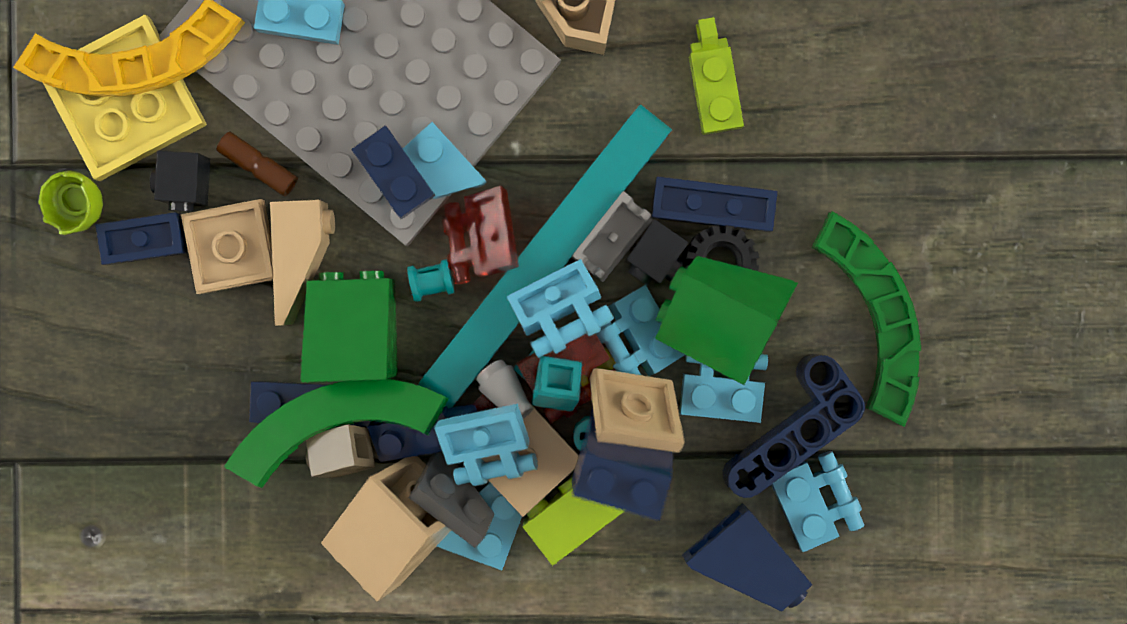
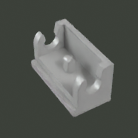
M623 191L571 258L575 261L581 259L586 269L603 283L653 220L650 218L651 214L646 209L638 207L633 202L632 197Z

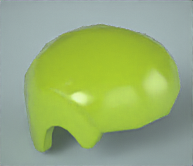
M68 170L53 174L40 189L38 202L44 216L43 222L57 228L60 235L88 230L100 218L103 208L102 194L90 178L79 172Z

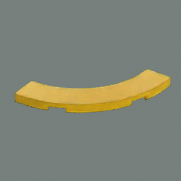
M204 0L199 8L182 25L169 33L170 36L148 47L145 45L127 51L113 52L112 54H93L63 47L35 33L13 68L39 82L76 94L99 97L141 94L168 86L202 68L233 40L245 22L215 1Z

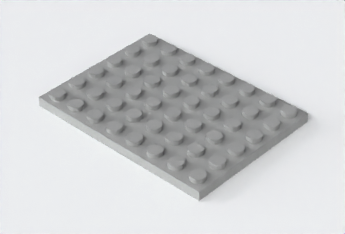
M188 0L159 35L160 40L162 41L169 37V33L182 25L199 8L204 0ZM213 0L241 18L245 24L233 40L216 57L196 72L408 247L449 196L430 199L408 216L400 219L351 149L385 125L401 147L404 148L433 122L474 167L559 66L561 59L490 0H342L345 7L339 45L259 33L254 29L258 0Z

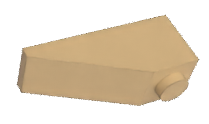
M321 200L270 202L275 326L294 324L306 297L307 281H313L329 246V234H334L335 232L333 210H328V204Z

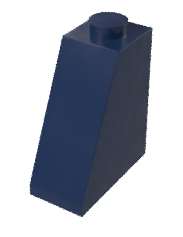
M743 503L682 554L685 562L692 570L781 612L786 607L793 608L800 604L808 594L806 590L812 586V583Z

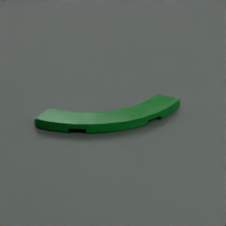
M831 211L812 249L834 262L851 279L862 295L872 317L877 341V368L872 392L865 408L905 427L914 405L920 378L918 377L921 340L913 302L897 269L874 244V241L852 222Z
M390 379L342 381L326 385L293 399L267 416L240 443L224 467L255 486L263 488L279 465L299 448L298 445L318 433L354 424L353 422L378 421L408 427L428 436L449 399L428 388Z

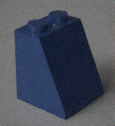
M592 407L571 480L573 496L660 521L672 479L673 452L597 441L594 410Z

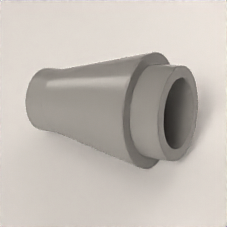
M498 360L483 369L477 376L476 380L480 384L479 391L498 408L518 404L523 419L533 411L534 408L529 403L512 365H506L503 360Z

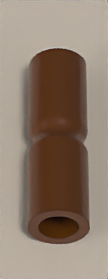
M231 131L227 132L217 145V152L245 171L252 172L258 180L284 197L293 190L298 181L296 175L271 158L263 156L259 150Z

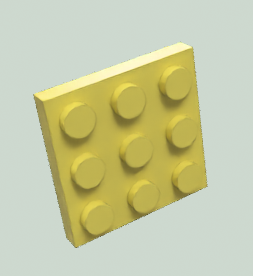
M143 15L78 50L93 54H112L113 52L127 51L145 45L148 47L161 40L151 18ZM183 79L163 88L141 94L110 97L81 95L44 84L93 179L97 181L108 178L207 125Z

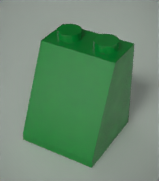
M696 256L687 269L680 266L671 282L670 289L675 291L672 301L669 299L664 301L655 321L661 323L655 339L745 385L798 283L779 276Z
M360 271V279L344 280L343 272L319 273L318 281H307L301 382L387 380L398 375L395 279L384 278V271Z

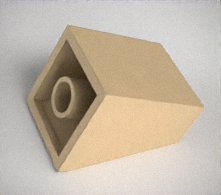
M418 456L404 458L369 477L321 542L334 559L377 602L399 587L451 531L447 526L408 498L426 467V464Z

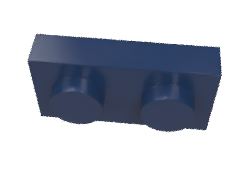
M386 125L351 149L400 219L405 218L436 196Z
M175 212L95 224L101 265H114L187 254L181 213Z

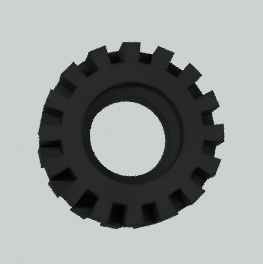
M717 225L703 230L691 240L684 252L686 254L685 259H683V267L687 269L696 256L706 258L711 249L725 247L733 253L736 260L735 266L758 271L757 259L759 258L758 251L755 252L753 248L755 243L752 239H748L745 236V232L735 230L733 226Z

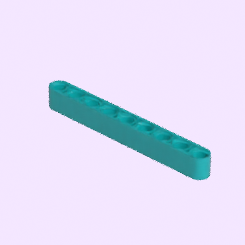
M641 104L637 107L432 365L418 386L428 388L447 397L449 400L445 406L448 408H452L520 323L507 296L564 268L575 251L673 129Z

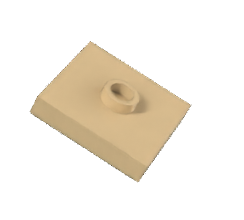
M258 199L181 214L196 294H206L273 281L272 239L264 200Z
M599 368L593 369L590 376V386L597 441L678 453L681 451L685 442L672 380Z
M533 405V411L523 419L530 440L528 448L516 452L520 456L535 453L538 469L523 472V476L508 479L507 476L488 479L522 517L575 469L579 456ZM499 455L481 458L485 463L501 460Z

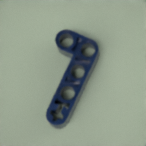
M809 354L803 357L798 362L796 376L812 400L725 464L723 469L724 482L736 495L743 498H751L758 495L863 417L865 402L862 396L833 358L819 354ZM822 362L826 368V376L822 382L815 384L810 378V369L815 363ZM846 395L849 399L850 407L844 415L837 416L834 411V402L839 396ZM808 419H814L817 423L816 434L810 439H803L800 432L802 424ZM775 443H782L785 447L784 457L779 462L770 463L767 458L768 449ZM756 457L758 462H760L765 468H767V470L765 472H762L760 469H758V465L752 461L753 458ZM742 468L749 472L747 476L750 481L745 485L738 481L739 475L737 472Z

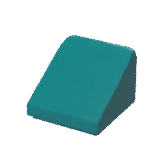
M541 356L532 404L538 407L573 411L580 397L582 362Z

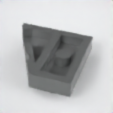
M443 451L433 453L408 498L475 548L485 538L495 514L471 483L461 485L455 483L453 472L454 469L460 468L457 463L447 465Z

